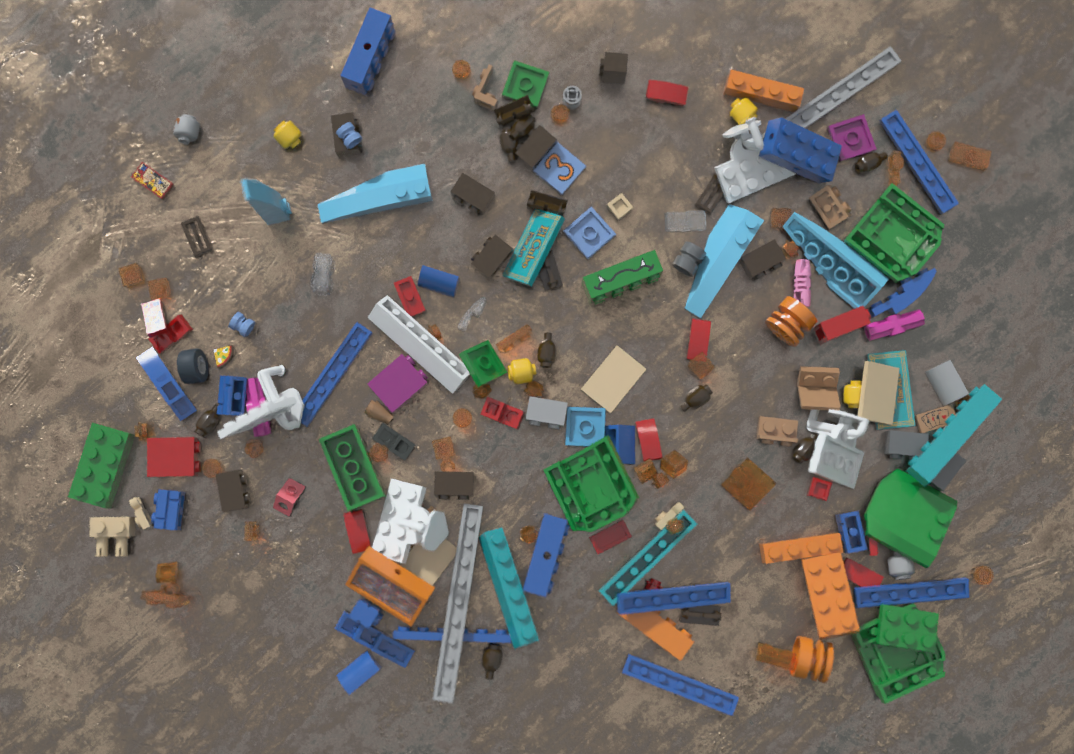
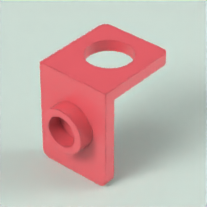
M289 478L277 493L273 508L290 516L294 503L305 490V486ZM279 502L286 504L288 509L282 508Z

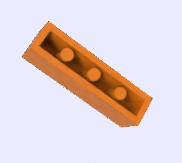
M735 70L730 71L724 90L725 95L741 99L748 98L752 102L791 112H796L800 107L804 88Z
M840 533L759 544L761 559L764 564L839 552L843 553Z
M659 610L620 615L680 661L694 643L691 640L692 635L684 629L680 632L675 628L676 623L668 617L664 620L659 616L661 613Z

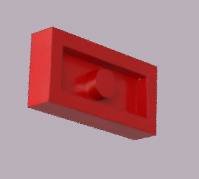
M412 276L394 283L402 305L411 317L426 312Z

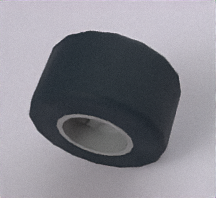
M199 348L182 350L178 354L177 370L184 384L202 383L207 380L208 362L204 352Z

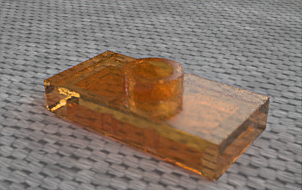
M954 142L949 161L987 170L992 151Z

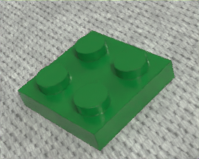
M514 60L502 97L515 101L528 95L534 108H538L549 72Z
M489 340L464 350L459 354L478 388L508 373Z

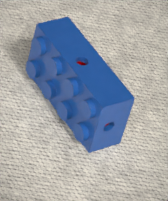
M369 7L340 75L345 88L365 96L368 91L372 90L374 75L379 73L381 68L380 61L382 57L386 56L388 42L393 40L396 32L391 15Z
M784 118L768 121L763 139L764 146L763 150L759 153V157L816 183L833 181L842 145Z
M544 514L523 591L546 597L547 593L551 594L554 582L550 580L552 574L556 575L559 563L556 562L558 555H562L565 545L561 541L563 536H567L570 527L567 524V520ZM549 552L550 558L545 559L543 554Z

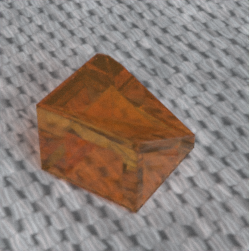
M673 450L661 458L660 468L674 479L687 470L689 460L676 450Z

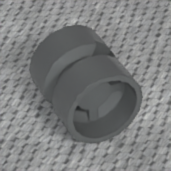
M686 241L680 250L681 255H677L672 266L684 275L693 277L698 269L697 263H702L707 253L699 246Z

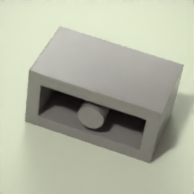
M530 396L526 421H529V424L534 426H540L541 423L548 424V428L559 429L560 426L564 427L568 403Z

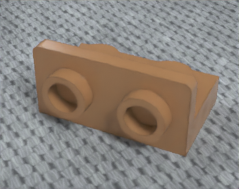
M827 185L809 197L829 229L852 216L850 214L852 211L847 202L843 203L839 197L841 196L840 191L836 186L833 187L832 185Z
M759 416L757 440H762V444L773 445L774 441L781 442V446L792 447L793 444L798 443V420Z

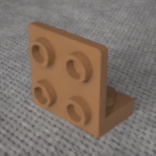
M800 366L797 387L801 409L840 410L837 392L840 375L839 368Z

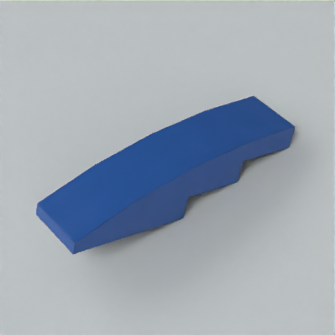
M346 611L343 612L335 626V630L353 638L354 641L406 668L415 652L412 648L393 639V637L373 626L368 628L360 624V621L357 622L350 618V613Z

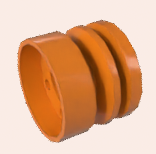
M787 296L778 306L781 313L774 311L771 314L772 317H768L765 323L780 340L796 347L800 343L799 340L805 337L801 330L809 332L818 321L805 305L793 297Z
M797 636L791 653L790 675L805 679L810 671L812 681L818 679L819 682L826 683L833 666V643L825 642L823 644V641L818 640L813 648L811 638Z

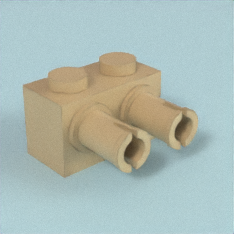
M90 517V537L96 539L95 557L109 556L108 539L110 537L116 539L115 556H128V538L135 536L136 517Z

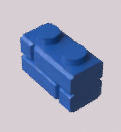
M220 376L217 414L234 416L244 414L246 377Z
M158 489V493L154 495L156 512H153L151 517V523L154 524L155 529L181 530L185 492Z
M859 511L835 515L841 542H843V552L853 553L867 550Z
M363 598L356 603L350 613V618L357 622L360 621V624L368 628L372 625L376 627L384 615L381 614V607L376 604L372 605L371 601Z

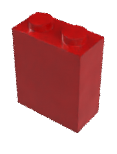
M860 306L819 323L813 327L819 344L822 345L871 323V315L864 306Z
M196 437L147 438V477H198V472H201V461H198V453H201V442Z

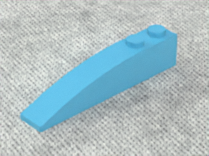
M425 164L385 172L318 204L321 223L432 201Z
M256 179L241 180L247 202L268 225L290 220L289 214H292L290 203H287L286 198L283 199L280 193Z
M728 205L708 237L704 249L707 254L702 263L699 264L684 309L701 319L764 222L763 219L749 210Z
M796 212L782 226L796 245L803 249L806 258L813 262L816 266V271L827 280L826 284L830 289L854 309L860 306L865 307L889 280L887 276L843 241Z

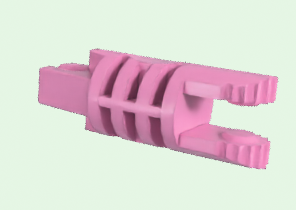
M799 259L796 260L794 299L806 307H810V261Z

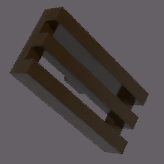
M716 173L694 205L707 212L708 215L712 214L724 195L723 191H721L710 209L707 207L721 186L718 182L705 204H701L714 181L718 180Z
M199 216L181 222L195 258L213 251ZM195 221H196L197 224H198V227H199V229H200V232H201V234H202V236H203V239H204V241H205V244H206V246H207V248H205V249H204V246H203L202 241H201V239H200V236H199V234H198V232H197V229H196V227H195V224H194ZM188 224H190L199 245L200 251L198 252L188 230Z

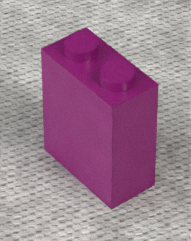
M401 354L367 383L393 414L428 385L426 381L428 377L421 369L417 371L413 367L416 363L409 355L405 357Z

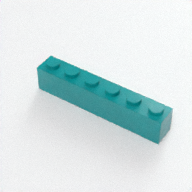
M985 384L980 388L976 386L968 394L970 396L967 402L963 400L956 408L959 411L955 415L951 414L944 421L947 425L943 429L941 427L938 428L932 435L934 437L932 442L927 441L920 449L922 453L919 456L915 455L908 462L910 467L906 471L923 486H926L934 479L1002 401V398Z
M685 510L679 512L598 591L613 606L617 602V593L628 592L697 523Z
M503 528L484 532L479 536V541L513 647L518 649L539 641Z

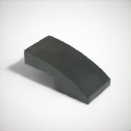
M384 423L380 425L372 437L373 440L403 460H406L415 446L414 443Z

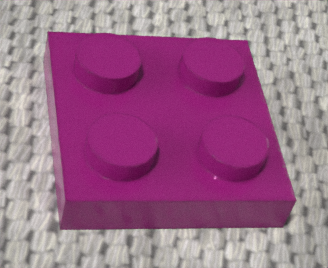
M864 114L827 127L831 140L842 145L838 159L839 162L876 151V146Z

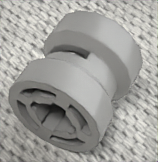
M568 86L564 90L563 104L566 108L576 109L579 107L582 97L581 90L576 86Z

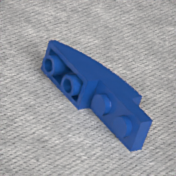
M925 268L917 273L918 277L914 279L909 277L902 280V285L897 288L898 292L888 296V301L882 303L880 300L871 305L872 309L869 311L871 318L885 311H888L890 316L895 315L912 304L929 286L936 273V269L933 268L929 271L928 268Z
M153 347L136 357L180 421L197 411Z

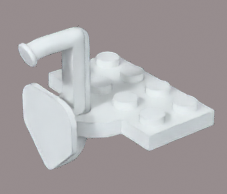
M756 117L747 120L745 124L732 127L722 134L723 138L734 137L735 139L730 150L731 160L714 167L727 203H731L796 174L759 157L760 151L763 150L764 142L758 128L762 123L760 120H756Z
M283 365L263 369L258 372L259 382L268 401L260 404L261 408L256 407L249 410V415L243 414L235 418L236 422L231 421L224 424V428L217 432L220 439L248 431L272 419H276L281 427L286 430L300 427L304 404L299 392L294 388H290L278 394L271 378L274 375L280 377L284 375L285 367Z
M829 409V414L839 418L838 425L817 421L820 410H811L807 421V429L811 432L819 433V436L815 442V450L810 460L809 471L854 489L864 456L863 451L855 448L856 439L865 434L869 420L846 412ZM852 423L859 424L857 430L854 429Z
M391 479L372 546L373 549L391 560L406 564L411 545L422 543L424 549L434 551L445 540L449 533L445 514L439 511L429 513L428 510L421 507L426 492L425 487Z

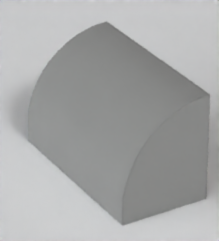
M951 360L925 372L943 406L969 394Z

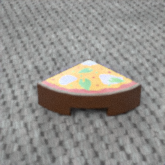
M233 345L213 349L218 369L224 367L231 359L234 352Z

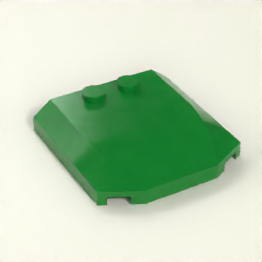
M891 183L845 238L844 242L897 283L917 274L941 245V235L945 224Z
M605 436L590 444L587 448L544 469L545 475L572 531H596L626 516L639 499L610 436Z
M897 468L879 481L864 514L867 524L865 534L927 569L937 556L957 509V500L929 485L923 486L914 477Z
M914 603L903 606V608L919 610L915 607ZM879 617L860 625L859 633L852 634L853 642L874 691L883 704H887L945 677L943 665L946 654L938 636L936 638L935 653L876 644Z

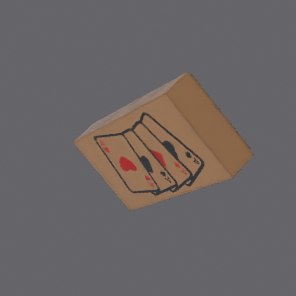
M950 404L914 415L919 432L925 433L946 426L947 424L944 421L951 414L955 415L953 405Z

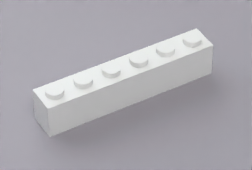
M388 295L376 303L368 318L452 394L457 391L470 376L464 363Z

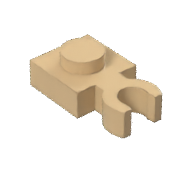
M135 497L129 500L132 508L135 510V521L138 527L143 530H149L154 527L141 499Z
M680 502L676 503L667 513L661 512L655 518L657 522L654 525L659 530H662L685 507Z

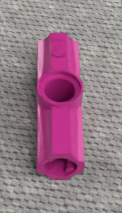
M920 309L901 315L899 313L883 318L881 321L870 323L864 327V332L869 341L885 336L891 337L924 325L925 318Z
M258 377L247 379L246 408L248 412L256 407L261 408L260 404L266 402L267 398L264 396V391ZM267 421L254 427V437L272 434L270 422Z

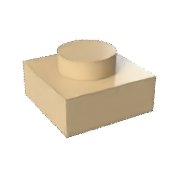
M622 193L607 204L608 209L617 220L633 209V206Z

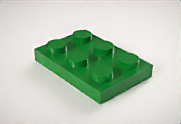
M880 604L876 644L935 653L939 613Z

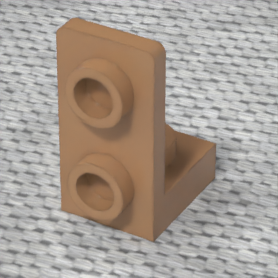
M489 64L487 69H483L480 76V85L475 86L472 96H474V103L494 111L498 106L496 97L490 93L483 94L493 73V66Z

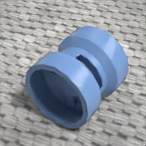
M351 122L342 125L336 131L337 136L343 139L347 149L355 147L362 140V136L354 130L355 127Z
M237 312L232 317L228 327L239 331L241 336L247 337L253 330L255 321L246 319L244 314Z

